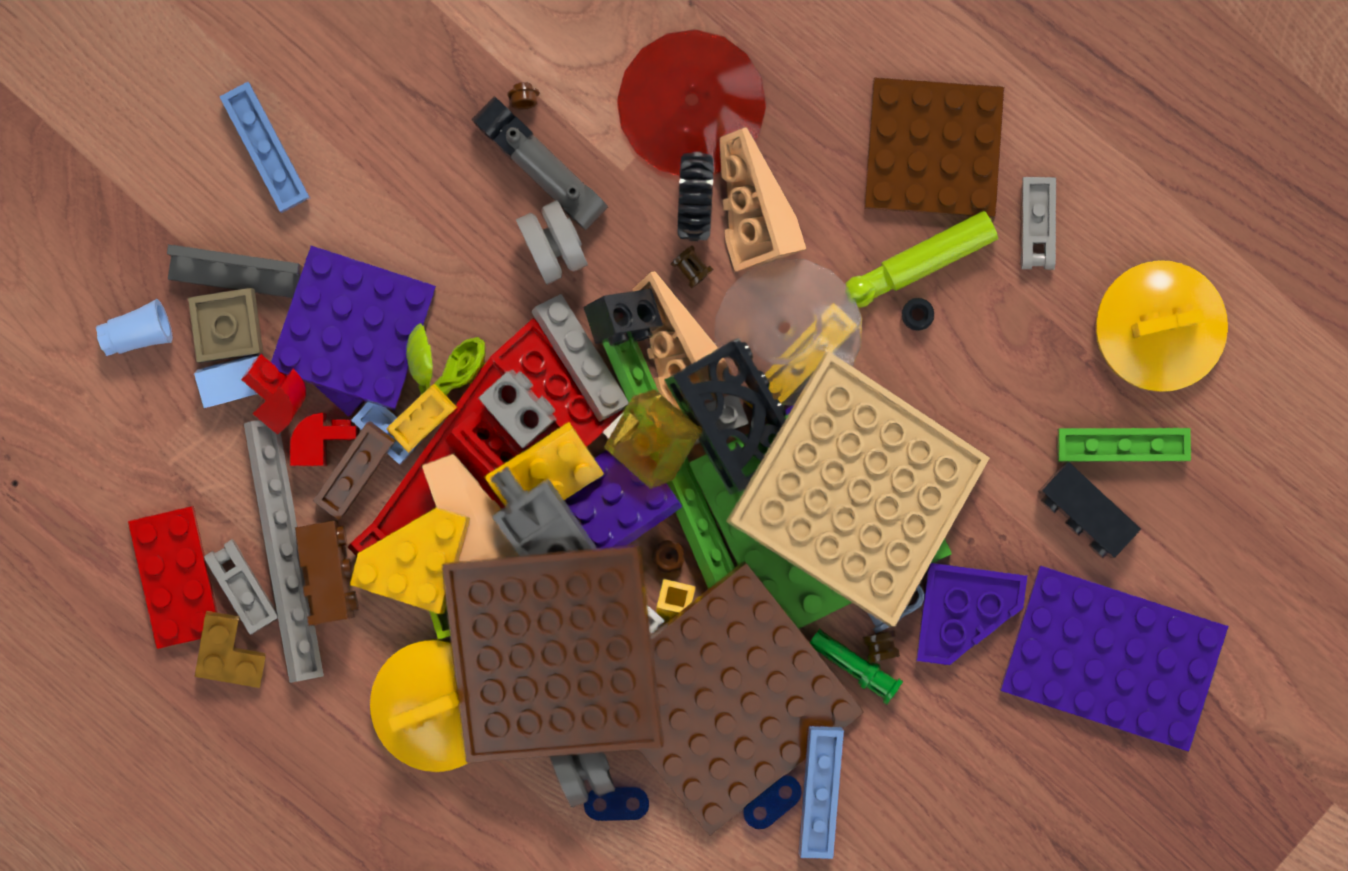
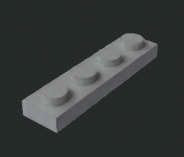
M562 294L535 306L531 311L599 422L625 409L630 403Z

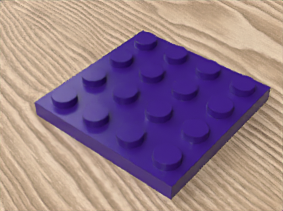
M311 245L271 363L277 367L278 371L286 375L294 369L304 382L395 411L409 370L406 357L409 335L418 324L424 325L436 286Z

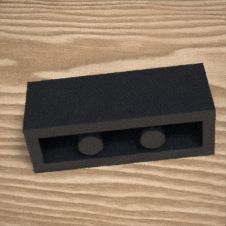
M1065 462L1038 491L1044 496L1040 501L1054 514L1059 510L1067 518L1064 522L1066 526L1076 535L1085 534L1092 541L1089 547L1101 558H1104L1106 555L1109 558H1115L1141 530L1135 522L1070 462Z

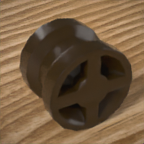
M894 630L863 636V642L868 646L869 650L867 655L868 663L900 656L899 649L894 646L893 642L896 637Z

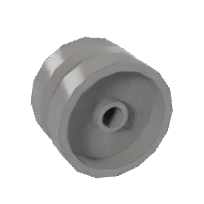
M558 200L542 207V215L548 226L543 230L536 215L531 212L516 219L546 285L562 278V270L556 259L561 255L567 268L572 272L588 266L580 248L582 245L570 218H566Z

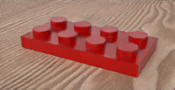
M194 506L128 521L156 648L160 649L201 639L206 611L218 613L207 562L204 558L205 553Z

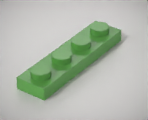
M1191 428L1057 429L1058 462L1191 461Z

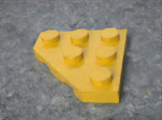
M441 508L430 511L359 552L350 585L443 614L447 602L442 564L459 561L470 517Z

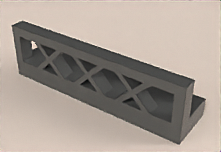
M168 244L167 255L171 256L168 280L232 290L254 288L255 293L293 298L303 270V266L299 263Z

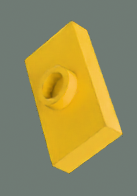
M434 383L394 420L386 430L409 453L457 407Z

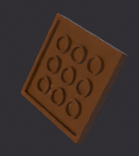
M874 78L864 209L974 216L985 211L989 218H995L1004 87Z

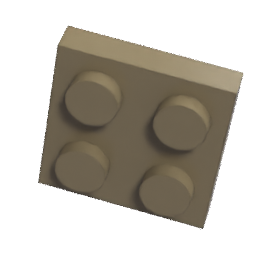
M254 288L188 298L197 363L263 354Z

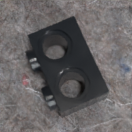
M651 289L605 295L583 307L595 344L609 342L610 346H616L629 341V338H633L634 342L644 341L653 336L652 331L663 326Z

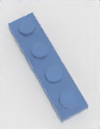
M246 82L219 96L279 211L283 213L310 199L251 84Z
M809 726L798 853L801 858L833 859L844 734V730L841 727Z

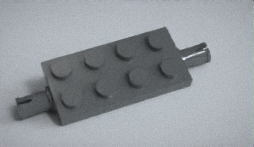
M508 466L490 478L507 501L506 506L492 517L519 556L597 549L549 479L530 491H524Z

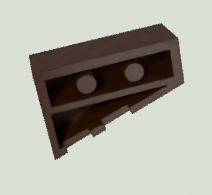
M328 521L296 527L300 567L303 569L305 586H303L304 597H308L311 616H307L308 626L355 618L354 611L359 610L356 591L350 592L348 579L352 578L353 570L350 558L344 559L342 546L347 545L344 526L339 527L338 521Z

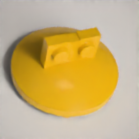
M1151 261L1127 270L1112 282L1105 291L1098 306L1095 329L1097 343L1103 358L1121 379L1140 389L1168 392L1194 384L1207 375L1215 366L1226 344L1228 319L1220 294L1204 275L1182 263Z
M438 639L423 640L400 649L383 664L372 686L370 713L374 729L380 741L395 758L419 770L444 772L466 765L451 641Z

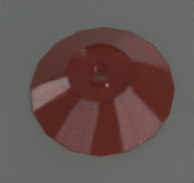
M697 29L666 33L641 48L624 71L617 97L621 129L635 153L659 171L680 176L681 157L684 153L693 154V152L711 154L714 159L713 174L719 173L721 171L720 137L747 127L753 140L756 141L759 137L766 111L763 81L748 54L724 36ZM688 95H695L698 98V102L691 106L686 103L685 99Z

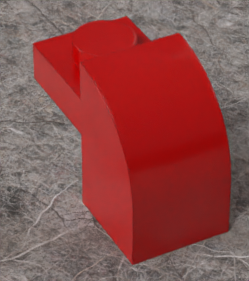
M262 354L253 361L241 378L246 385L263 398L252 414L277 435L290 424L306 399V387L300 375L294 369L287 375L278 371L277 367Z
M316 413L306 417L296 426L291 436L290 466H327V440H355L359 434V427L351 426V420H331V426H327V414Z

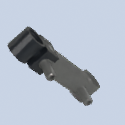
M495 96L471 119L497 147L520 166L555 201L558 200L563 210L585 231L608 208V205L590 187L585 185Z

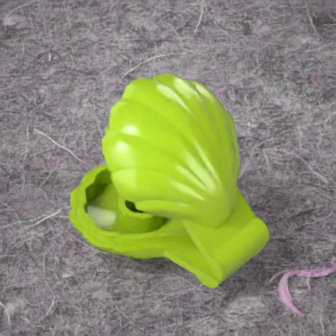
M420 323L409 335L406 357L410 373L419 384L418 388L422 395L430 387L433 366L430 344L428 345L424 326ZM479 337L466 339L452 351L442 376L435 382L436 386L445 395L454 388L472 383L486 363L484 361L486 356L484 340Z

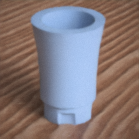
M158 299L122 316L109 319L107 323L96 326L97 339L106 356L117 352L122 354L151 345L171 343L173 339L168 316Z

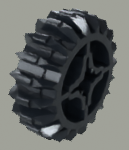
M693 152V154L684 153L681 157L677 230L680 239L698 242L699 240H707L710 237L714 159L711 154Z

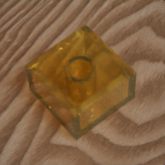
M656 389L631 398L604 448L652 489L674 480L702 430Z

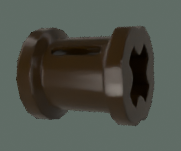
M693 245L684 250L670 263L673 268L678 267L690 281L688 285L691 288L698 285L713 271L711 266L707 267L695 254V247Z

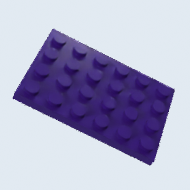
M1039 565L1000 691L1189 752L1229 626Z

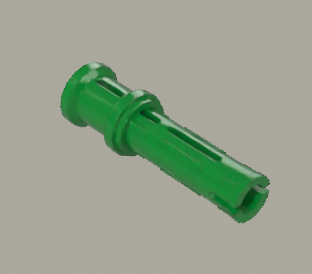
M820 628L810 641L815 651L859 680V687L862 689L868 688L883 698L885 705H888L903 683V680L900 678L896 680L881 670L880 664L877 662L868 663Z

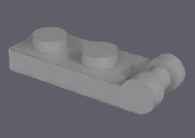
M1023 177L1021 269L1031 270L1032 266H1044V270H1054L1056 263V177ZM1033 244H1044V253H1033Z
M233 539L226 542L224 548L218 552L211 551L204 556L208 566L250 635L278 619L277 611ZM232 559L236 567L226 572L222 564Z

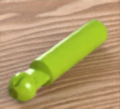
M982 211L881 262V267L863 276L858 275L850 278L844 286L843 294L850 305L858 308L865 307L874 298L892 289L898 291L997 241L996 229L987 213Z

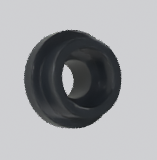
M914 298L904 305L901 315L904 324L909 329L922 331L932 324L935 313L933 306L927 300ZM914 309L923 311L924 317L922 320L916 321L913 319L912 311Z

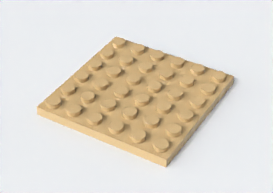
M826 352L726 522L889 627H895L990 458L831 352Z

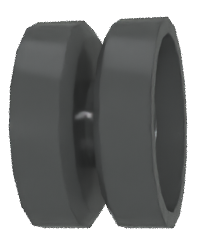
M604 752L549 756L563 792L572 808L588 801L589 793L584 781L588 779L592 790L598 796L615 790L609 772L610 766Z

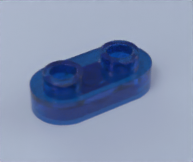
M783 775L748 803L743 809L744 819L747 824L755 829H765L794 807L802 795L801 785L798 780L791 775ZM783 786H789L792 790L791 795L787 798L779 795V790ZM757 807L765 808L766 815L764 818L758 819L754 816L753 813Z
M618 786L615 787L614 791L602 796H598L593 790H590L588 792V801L584 803L586 814L593 820L623 821L638 820L645 816L648 812L650 801L647 793L640 787ZM599 798L606 802V808L601 811L594 807V801ZM636 798L639 801V807L635 810L629 809L627 807V800Z

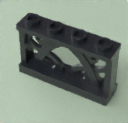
M739 337L727 342L664 379L730 495L746 489L756 470L745 476L742 468L752 456L760 462L763 460L765 455L758 450V445L770 448L771 444L768 442L769 435L774 434L777 436L786 420L785 408L779 400L774 399L768 389L770 383L766 375L762 371H758L752 361L753 353L750 347L745 342H742ZM722 358L732 359L738 369V374L736 376L730 375L728 371L729 366H727L722 373L723 381H718L716 373L718 362ZM708 365L710 381L692 384L688 376ZM745 381V383L747 384L748 388L745 387V386H742L741 384ZM710 393H714L716 399L714 411H708L704 405L705 400L713 402V397ZM723 394L738 397L752 405V422L748 437L738 430H719L715 422L718 421L724 409ZM765 418L770 425H765ZM730 436L734 437L743 444V447L736 442L735 449L730 450L726 441Z

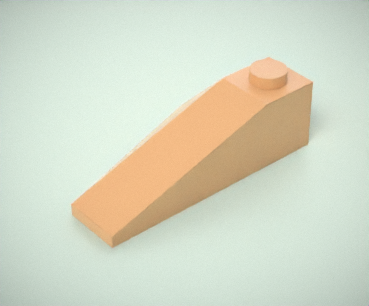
M747 127L720 137L722 178L727 184V199H723V208L728 210L729 229H725V241L734 271L748 269L805 250L806 246L797 217Z
M650 272L633 288V291L652 290L663 326L652 331L653 336L649 338L651 348H647L649 359H654L658 377L654 378V382L671 418L683 412L664 379L706 356L718 347L656 272ZM724 358L717 365L718 381H723L722 373L728 366ZM708 365L688 376L692 384L710 381ZM728 367L729 374L733 376L730 368Z
M454 454L422 466L436 507L470 517L459 561L519 556L492 517L501 508L494 500H491L479 486L478 481Z

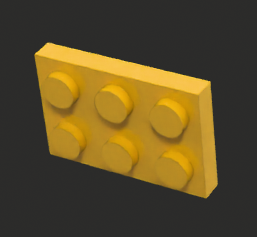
M567 423L485 477L505 505L507 501L490 478L507 466L524 491H530L549 479L563 500L604 475V473L570 423Z

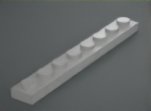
M260 420L244 423L289 683L323 677L315 625L308 626L307 616H311L308 597H304L303 591L305 580L298 554L295 532L297 522L281 432L277 435Z

